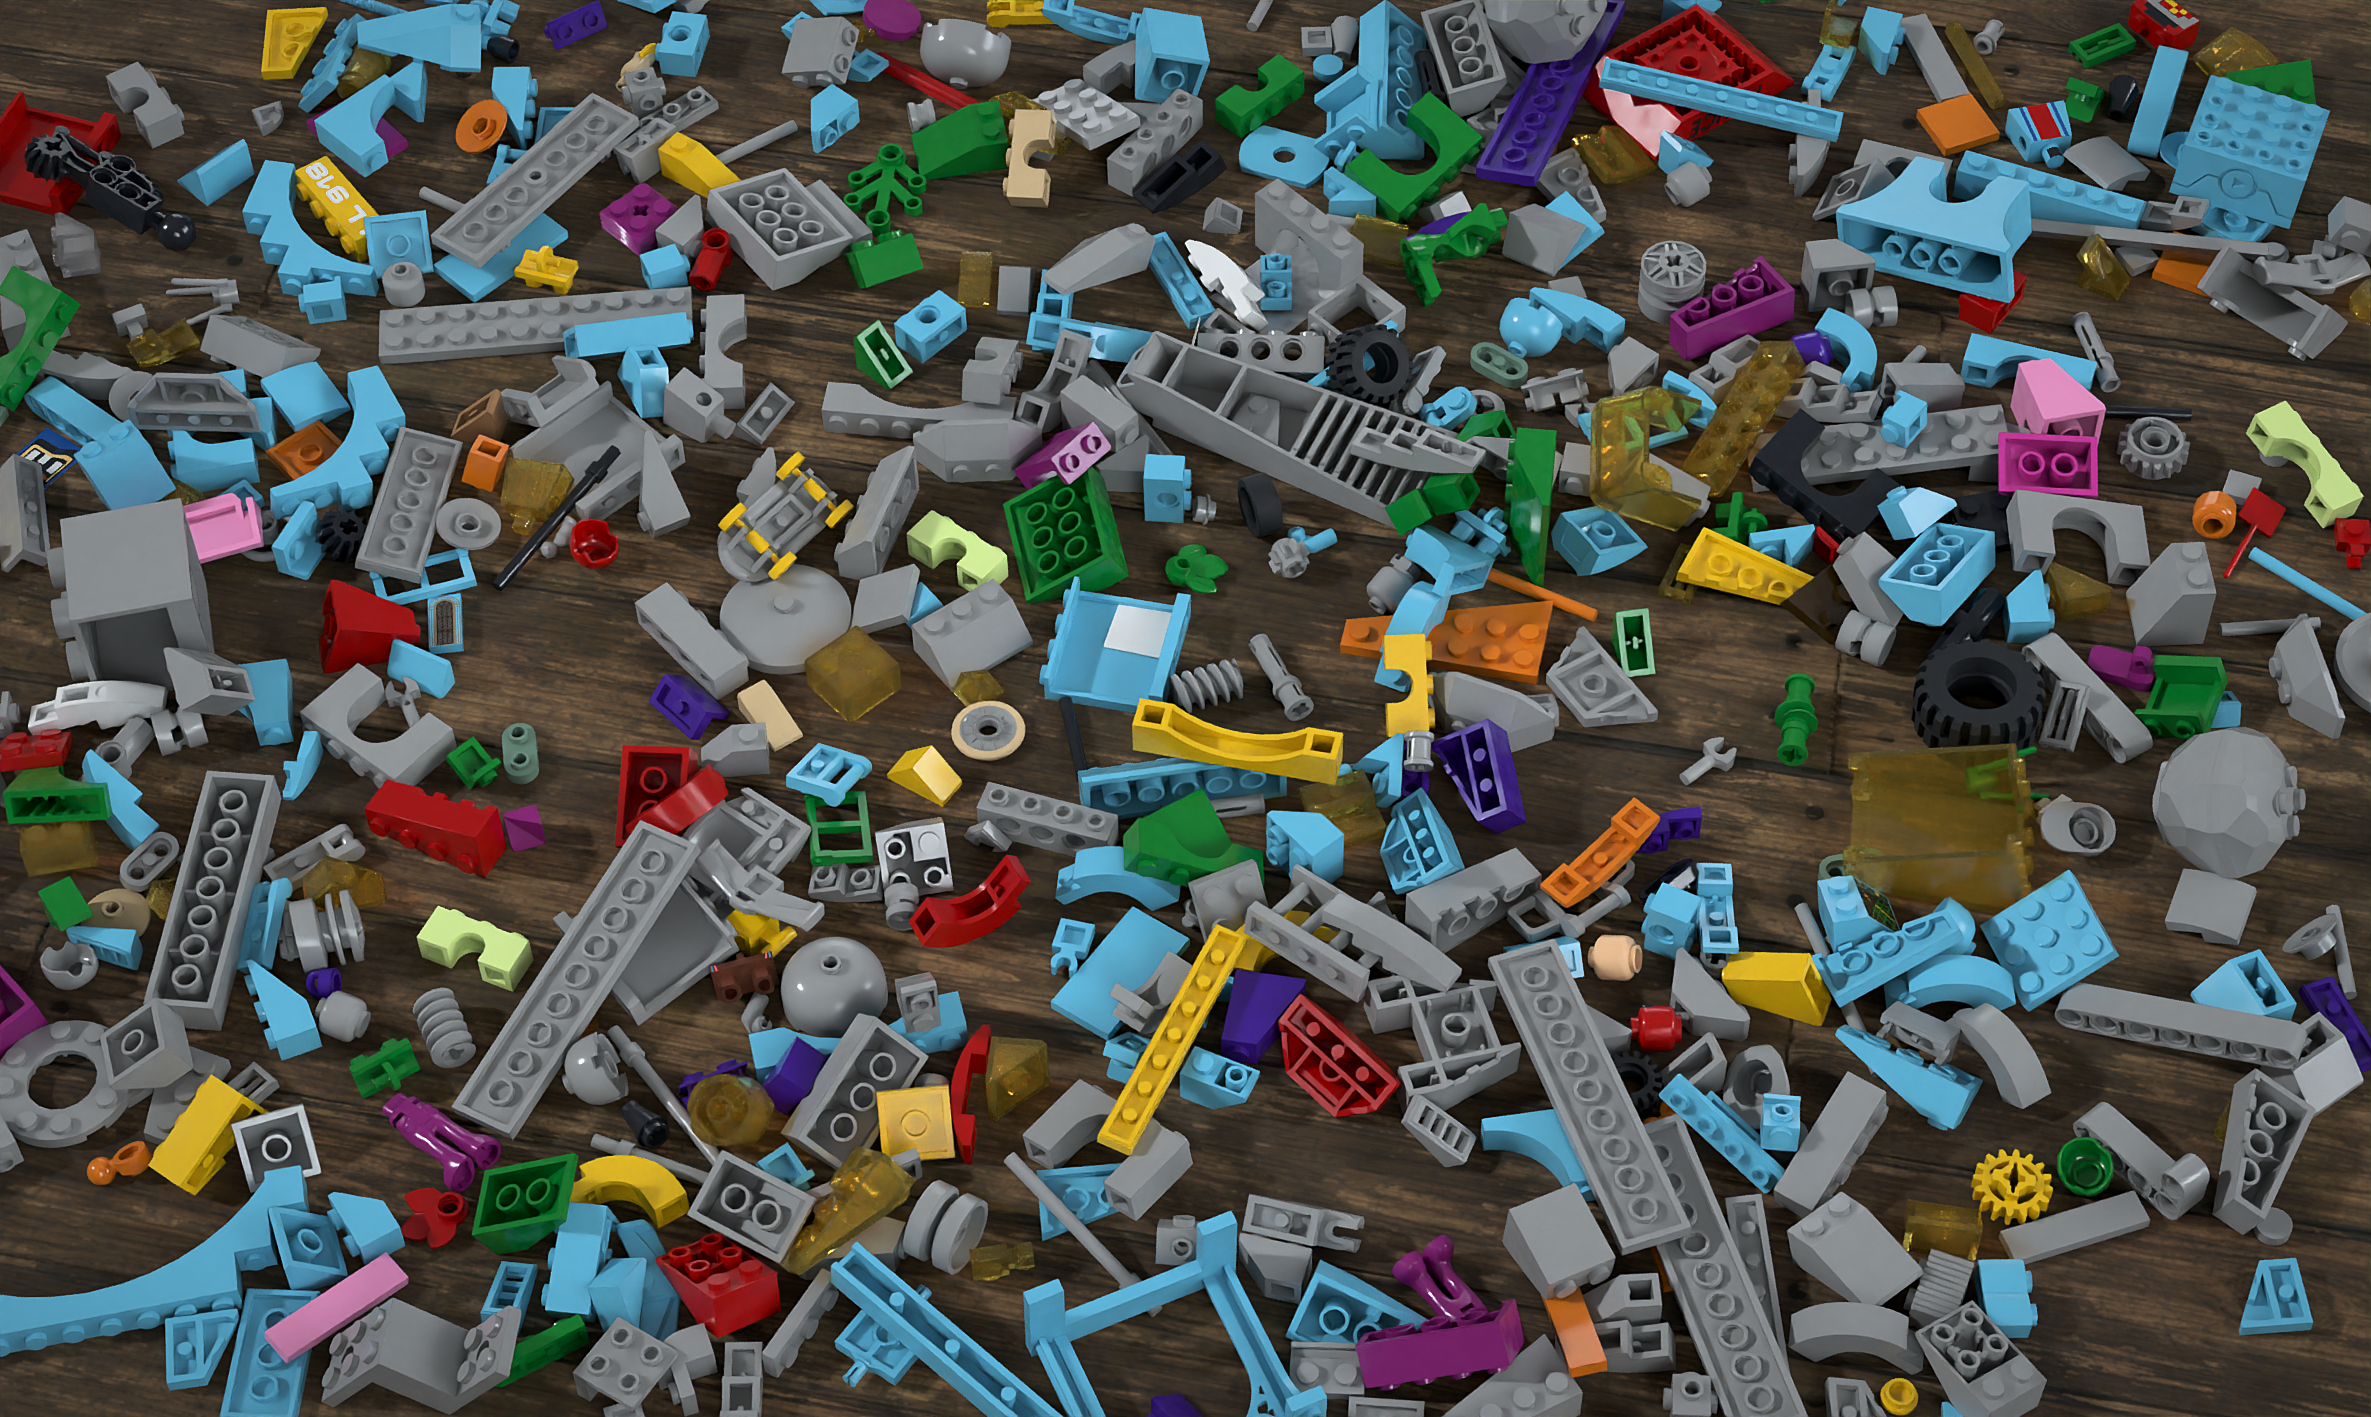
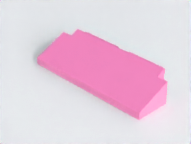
M233 493L183 506L201 564L264 546L261 509L252 496L246 498L248 508L246 511L245 504Z

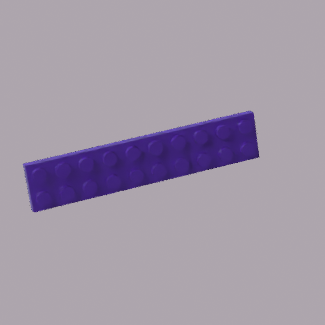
M1607 0L1606 10L1583 48L1572 60L1531 63L1476 166V178L1535 187L1591 79L1593 68L1603 56L1626 11V1Z

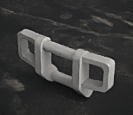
M1629 859L1621 867L1624 871L1611 883L1607 880L1593 893L1601 901L1579 916L1566 914L1553 901L1555 899L1539 889L1528 898L1509 908L1507 911V921L1528 942H1536L1556 932L1563 936L1577 938L1585 933L1586 927L1613 909L1623 908L1631 902L1630 895L1623 886L1633 878L1635 864ZM1535 908L1549 923L1537 928H1530L1519 916Z

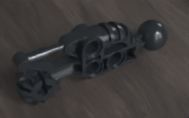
M64 126L55 127L52 137L43 134L41 138L33 137L32 141L28 143L24 155L27 165L26 171L34 173V178H44L46 182L54 180L60 183L62 178L68 177L84 188L86 191L85 200L89 205L138 234L142 235L150 228H154L157 230L160 243L166 249L175 252L187 250L192 246L196 239L195 223L187 215L173 213L165 216L160 213L164 202L161 190L154 181H150L149 176L142 174L136 168V164L131 158L123 155H113L105 151L97 153L87 147V144L71 136L70 130ZM76 153L80 155L83 154L89 159L95 161L96 165H93L88 161L84 160L83 158L77 156Z

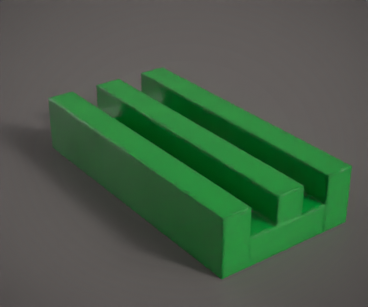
M2117 23L2070 42L2068 52L2071 55L2076 54L2075 59L2078 62L2083 61L2082 67L2088 69L2135 50L2136 40L2120 23Z

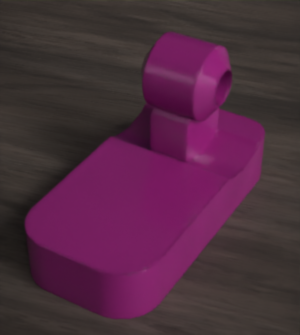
M2096 645L2090 651L2087 666L2102 681L2148 692L2151 689L2155 676L2152 666L2154 659L2151 658L2152 651L2146 646L2135 647L2133 653L2103 645Z

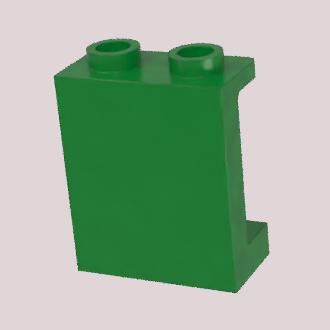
M2155 655L2152 663L2157 678L2146 708L2136 709L2134 715L2146 726L2152 738L2190 739L2194 735L2209 732L2228 682L2221 657Z

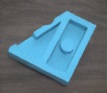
M2296 1258L2260 1260L2239 1326V1335L2311 1330L2313 1319Z
M237 1308L165 1319L166 1381L169 1391L208 1385L240 1321Z

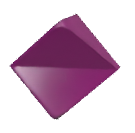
M536 804L503 813L506 832L513 852L546 844Z

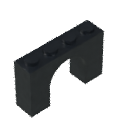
M1799 408L1757 453L1747 473L1758 484L1765 486L1777 495L1782 503L1791 506L1804 516L1808 523L1814 524L1817 527L1820 526L1832 539L1841 545L1848 537L1854 539L1864 531L1867 533L1882 516L1877 506L1888 499L1887 493L1897 487H1901V485L1879 468H1876L1854 492L1847 495L1831 496L1812 487L1803 475L1801 460L1818 443L1826 427Z

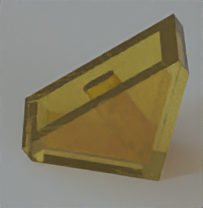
M2052 561L2049 566L2046 583L2049 584L2050 599L2061 622L2106 613L2110 603L2112 587Z

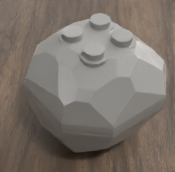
M1480 0L1485 8L1488 24L1503 46L1514 57L1532 64L1572 60L1593 33L1607 7V0Z
M2231 727L2194 735L2171 754L2169 761L2162 763L2153 795V814L2165 844L2171 845L2181 857L2202 871L2215 873L2223 878H2240L2263 870L2285 840H2291L2293 836L2299 835V818L2293 814L2305 808L2306 796L2304 789H2298L2296 786V767L2290 766L2287 763L2282 752L2268 736L2247 727Z

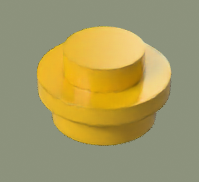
M1895 1378L1882 1387L1880 1402L1883 1408L1891 1414L1907 1415L1916 1408L1918 1393L1910 1381L1903 1378Z

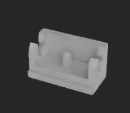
M657 117L612 148L624 175L631 171L634 182L642 184L661 170L658 149L678 131L677 127Z
M1896 1001L1882 1013L1880 1022L1884 1026L1876 1036L1882 1039L1892 1036L1937 1057L1934 1063L1944 1066L1952 1060L1961 1029Z

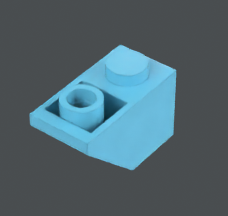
M1868 6L1860 28L1858 49L1879 74L1886 75L1889 64L1894 65L1897 59L1899 47H1896V44L1902 45L1906 27L1901 26L1903 14Z
M833 84L811 99V135L813 151L817 154L826 147L831 146L839 137L853 129L860 122L858 100Z
M656 345L628 346L617 375L640 418L663 417L665 386L669 383L668 366Z
M2034 570L2006 596L2002 614L2006 644L2032 643L2047 635L2049 629L2054 628V610L2048 609L2047 604L2050 600V588L2048 583L2043 582L2041 570Z
M1195 1046L1180 1072V1097L1212 1110L1245 1103L1260 1076V1071Z
M338 1192L328 1195L332 1209L327 1211L332 1225L336 1231L344 1230L347 1236L343 1240L352 1257L359 1255L365 1266L385 1252L389 1255L405 1246L400 1226L383 1200Z

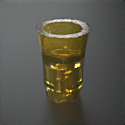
M357 44L352 51L346 69L339 79V84L337 85L339 96L346 100L384 74L387 75L392 65L390 56L358 48Z

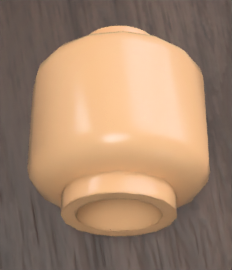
M1601 935L1595 945L1589 948L1588 964L1589 967L1594 968L1595 974L1599 979L1629 981L1641 969L1642 949L1640 945H1636L1634 939L1630 936Z

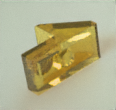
M2099 233L2091 235L2076 255L2085 269L2075 284L2080 288L2110 300L2118 301L2123 296L2132 279Z

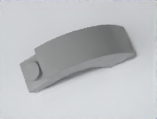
M1061 329L1049 369L1041 383L1034 390L1022 392L1014 418L1015 421L1024 423L1031 428H1040L1042 433L1053 430L1062 422L1060 392L1081 375L1087 377L1089 369L1086 368V364L1094 339L1068 329Z
M1168 951L1153 975L1140 988L1129 991L1116 983L1109 994L1119 1001L1112 1015L1140 1033L1149 1034L1155 1032L1193 965Z
M1984 1003L1975 1009H1961L1954 1013L1953 1018L1946 1021V1023L1961 1029L1958 1041L1974 1048L1985 1060L1993 1073L2003 1102L2024 1109L2051 1093L2045 1072L2033 1048L2018 1027L2000 1010L1988 1003Z
M1832 1302L1811 1306L1791 1314L1788 1347L1814 1362L1838 1353L1863 1352L1879 1356L1911 1375L1923 1370L1924 1351L1915 1336L1916 1332L1908 1328L1909 1317L1899 1312L1866 1303Z

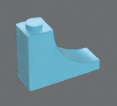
M384 74L314 120L319 142L363 177H367L388 163L384 140L375 131L382 115L397 102L392 79Z
M1430 524L1416 527L1410 532L1406 540L1408 548L1404 556L1424 568L1435 578L1436 582L1432 592L1441 597L1483 588L1495 561V558Z
M287 659L238 664V666L247 670L255 701L238 709V711L247 716L253 723L260 746L294 742L293 687Z
M1554 1109L1482 1119L1480 1139L1483 1151L1505 1150L1528 1156L1548 1168L1563 1187L1575 1183L1585 1202L1595 1200Z

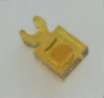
M1031 1242L1020 1243L1008 1249L1006 1248V1243L969 1249L973 1281L982 1279L992 1281L1001 1276L1010 1275L1009 1269L1027 1270L1035 1267Z

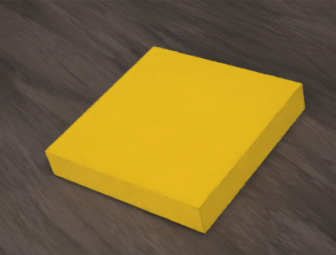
M948 1084L876 1091L882 1161L913 1148H916L921 1161L955 1158Z

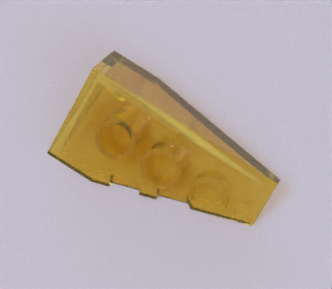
M856 1146L829 1182L833 1191L828 1199L819 1201L815 1206L813 1212L815 1213L816 1220L813 1225L805 1227L800 1232L781 1267L788 1272L801 1275L893 1211L895 1207L903 1204L909 1197L910 1188L916 1180L885 1153Z

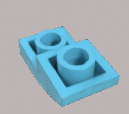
M1277 253L1260 255L1261 289L1265 293L1261 298V310H1292L1291 255Z

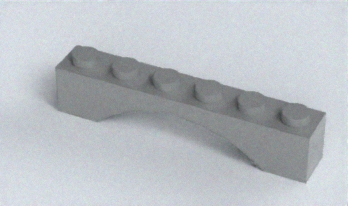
M828 382L821 411L823 427L826 432L913 439V433L922 432L926 428L946 420L1001 418L1014 420L1017 411V397L1004 396L1000 405L970 401L952 407L918 409L885 401L871 394L859 384Z

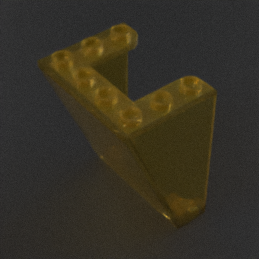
M2016 743L1849 753L1848 767L1849 771L1853 772L1854 781L1850 788L1853 799L1850 846H1847V849L1843 850L1842 864L1846 876L1852 875L1878 892L1941 903L1945 898L1951 897L1964 908L1997 914L2032 893L2031 882H2028V875H2033L2032 854H2028V847H2034V831L2032 826L2029 827V820L2035 819L2034 800L2030 799V780L2026 778L2025 757L2018 756Z

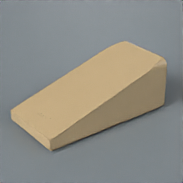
M765 680L738 693L739 710L750 723H766L768 743L774 752L803 737V733Z

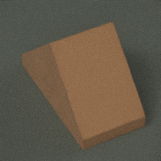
M495 389L460 412L450 437L457 441L474 443L480 434L500 442L507 424L501 392Z

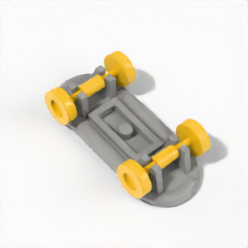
M799 451L789 458L777 471L776 475L781 480L748 509L740 502L718 524L724 531L718 543V555L723 567L736 579L745 582H759L771 577L776 581L797 560L795 554L827 525L833 529L854 507L848 499L837 507L835 499L837 494L831 491L822 480L814 476V472L810 468L806 472L797 469L805 460V457Z

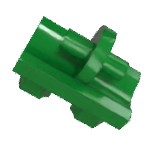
M1734 492L1731 503L1716 504L1715 515L1718 525H1728V527L1714 528L1712 531L1746 546L1750 533L1766 530L1767 519L1759 513L1758 509L1752 508L1749 510L1743 505V492Z
M392 1038L384 1042L380 1048L381 1051L368 1057L361 1054L350 1061L351 1066L349 1070L363 1099L388 1086L393 1091L401 1088L400 1080L421 1070L414 1056L411 1043L407 1038L400 1041Z

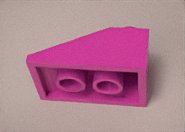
M1999 432L1998 494L2013 497L2016 489L2097 500V437Z

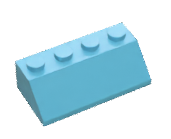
M1935 522L1878 580L1879 587L1911 621L1921 622L1927 626H1942L1996 567L1995 532Z

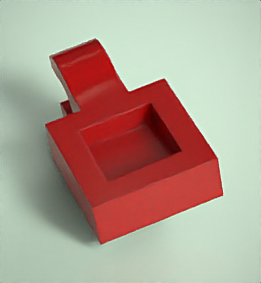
M2336 518L2333 526L2336 551H2346L2347 568L2361 569V558H2364L2365 553H2369L2371 547L2369 520Z

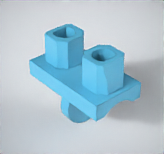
M473 0L470 2L471 5H479L480 20L483 23L481 35L491 37L508 36L511 25L498 19L500 18L514 24L520 5L509 0H494L491 6L489 5V0Z
M1494 507L1489 511L1481 508L1477 516L1468 510L1455 512L1458 521L1449 533L1451 536L1466 544L1474 536L1477 537L1480 541L1474 548L1493 558L1499 553L1506 557L1511 551V548L1505 544L1506 537L1501 534L1508 527L1507 524L1502 522L1504 517L1503 510L1498 507Z

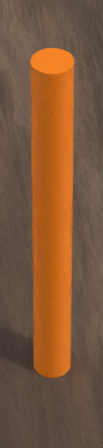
M1491 568L1487 577L1489 581L1539 601L1554 600V607L1594 622L1597 618L1598 610L1497 569Z

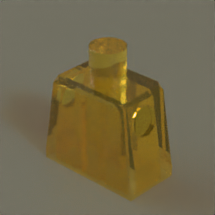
M508 457L501 505L509 516L514 518L511 527L514 532L521 535H529L534 521L544 523L567 497L575 479L564 464Z

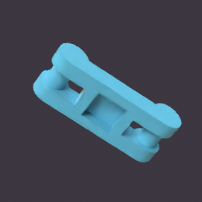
M1828 38L1811 72L1803 81L1801 94L1808 95V89L1821 90V100L1830 102L1854 60L1856 47L1848 44L1846 47L1837 44V41ZM1832 56H1836V57H1839V58H1841V59H1840V60L1834 59V58H1832Z

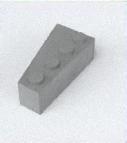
M1517 848L1511 849L1407 893L1405 926L1433 944L1442 953H1446L1507 916L1509 908L1528 898L1537 890H1541L1542 874Z
M1543 1334L1517 1355L1508 1369L1495 1373L1442 1417H1576L1581 1413L1583 1392L1574 1378L1570 1377L1569 1371L1547 1336Z

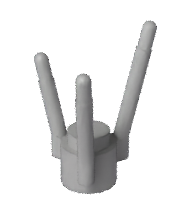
M173 278L171 283L174 285L211 287L181 288L166 291L168 296L212 293L214 304H221L217 308L187 320L186 324L188 326L210 318L211 315L233 311V304H240L236 279Z

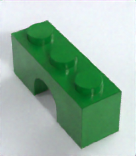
M1278 54L1258 68V91H1247L1236 84L1215 99L1216 122L1239 138H1243L1304 94V71Z

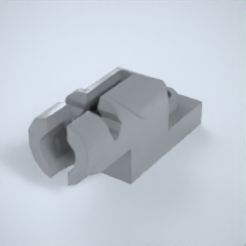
M1249 1194L1242 1231L1309 1246L1318 1245L1356 1253L1360 1247L1361 1240L1345 1236H1335L1333 1228L1339 1226L1358 1230V1228H1364L1365 1220L1363 1216Z

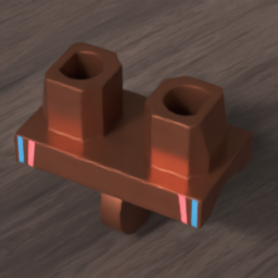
M771 951L744 958L743 952L736 953L737 960L709 967L718 1001L723 1000L726 1004L739 1001L743 994L756 992L760 995L772 993L774 987L780 985Z

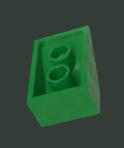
M999 100L969 104L911 134L918 172L926 180L1009 168L1006 165V152L1009 144Z
M571 1153L485 1170L472 1236L496 1255L527 1250L561 1226L567 1220L579 1156Z

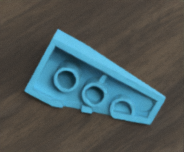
M445 4L357 22L358 48L389 56H396L397 54L413 57V62L423 64L424 60L440 64V69L450 72H480L481 20L479 5Z
M1846 1024L1836 1031L1835 1036L1919 1114L1928 1117L1927 1122L1938 1129L1947 1130L1948 1127L1954 1129L1961 1123L1983 1082L1982 1079L1947 1063L1944 1066L1933 1063L1927 1064L1916 1051L1897 1048L1896 1051L1891 1050V1044L1885 1039Z
M1320 1260L1285 1337L1298 1342L1358 1343L1365 1333L1413 1323L1415 1329H1418L1428 1319L1354 1275Z

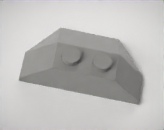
M156 373L129 402L127 407L131 421L137 429L261 433L262 428L256 406L221 374Z
M1009 418L946 420L934 424L922 432L913 433L916 460L947 483L1012 480L1017 476L1014 470L1043 446L1042 429L1037 427L1031 428L1024 423Z
M2307 613L2299 614L2278 641L2274 655L2269 659V671L2273 678L2276 677L2279 685V699L2282 704H2286L2290 717L2332 739H2337L2340 737L2346 717L2340 706L2337 692Z
M1457 671L1429 673L1433 675V695H1428V702L1434 708L1435 715L1445 733L1452 734L1485 719H1489L1507 731L1511 753L1552 740L1556 714L1550 710H1544L1537 702L1524 694Z

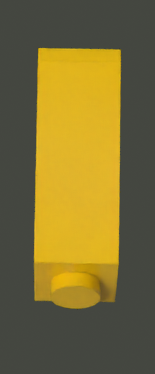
M1739 952L1738 954L1730 955L1727 966H1724L1722 970V983L1727 988L1734 1002L1814 1026L1823 1025L1832 998L1810 953Z

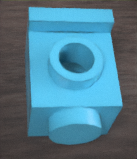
M335 276L334 281L303 285V294H298L301 313H307L309 324L347 320L346 300L340 276Z
M1899 390L1896 394V403L1894 406H1889L1883 414L1882 423L1884 426L1880 429L1882 438L1889 443L1897 444L1906 449L1927 425V402Z
M1764 1093L1760 1121V1149L1797 1152L1800 1133L1801 1096Z

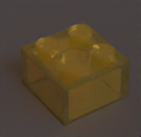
M857 625L805 660L808 686L849 724L901 689L899 663Z

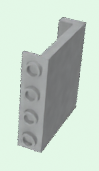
M608 380L600 385L597 390L549 423L538 428L525 438L520 439L509 448L513 469L557 506L561 504L586 475L585 470L593 461H598L611 445L620 450L621 454L607 469L608 474L599 484L595 483L587 494L575 503L574 509L568 514L577 523L589 518L604 520L640 494L642 440L645 431L652 430L670 472L686 461L682 440L675 434L665 439L613 396L611 382Z
M687 873L610 990L612 996L637 1026L709 974L710 966L722 964L739 951L734 937L738 935L736 930L726 918L722 921L718 919L715 915L718 913V910L707 896H704L702 899L696 893L699 888ZM564 910L553 918L562 936L565 935L577 917L575 916L571 919Z

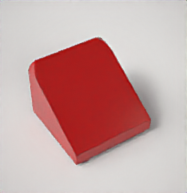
M1819 526L1815 529L1812 550L1827 565H1830L1840 555L1837 552L1840 545Z

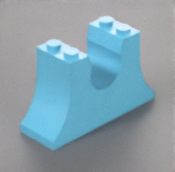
M1916 156L1902 174L1880 192L1866 199L1839 207L1836 211L1838 240L1875 259L1874 270L2010 303L2015 296L2012 258L2032 233L2029 182L2000 175L1986 185L1984 192L1977 198L1967 202L1948 203L1944 162Z

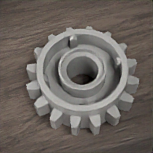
M2160 417L2138 418L2132 425L2126 424L2125 431L2120 432L2117 454L2121 455L2120 463L2125 464L2129 472L2141 478L2150 480L2170 478L2174 472L2179 473L2181 471L2182 465H2186L2190 442L2185 441L2186 433L2181 432L2178 425Z

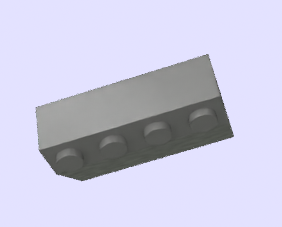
M786 168L709 190L705 220L712 228H721L729 234L732 249L772 290L800 282L853 243L854 237Z

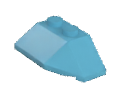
M1419 788L1393 806L1391 812L1393 819L1386 829L1380 855L1392 888L1397 895L1410 893L1465 869L1451 831L1422 788Z

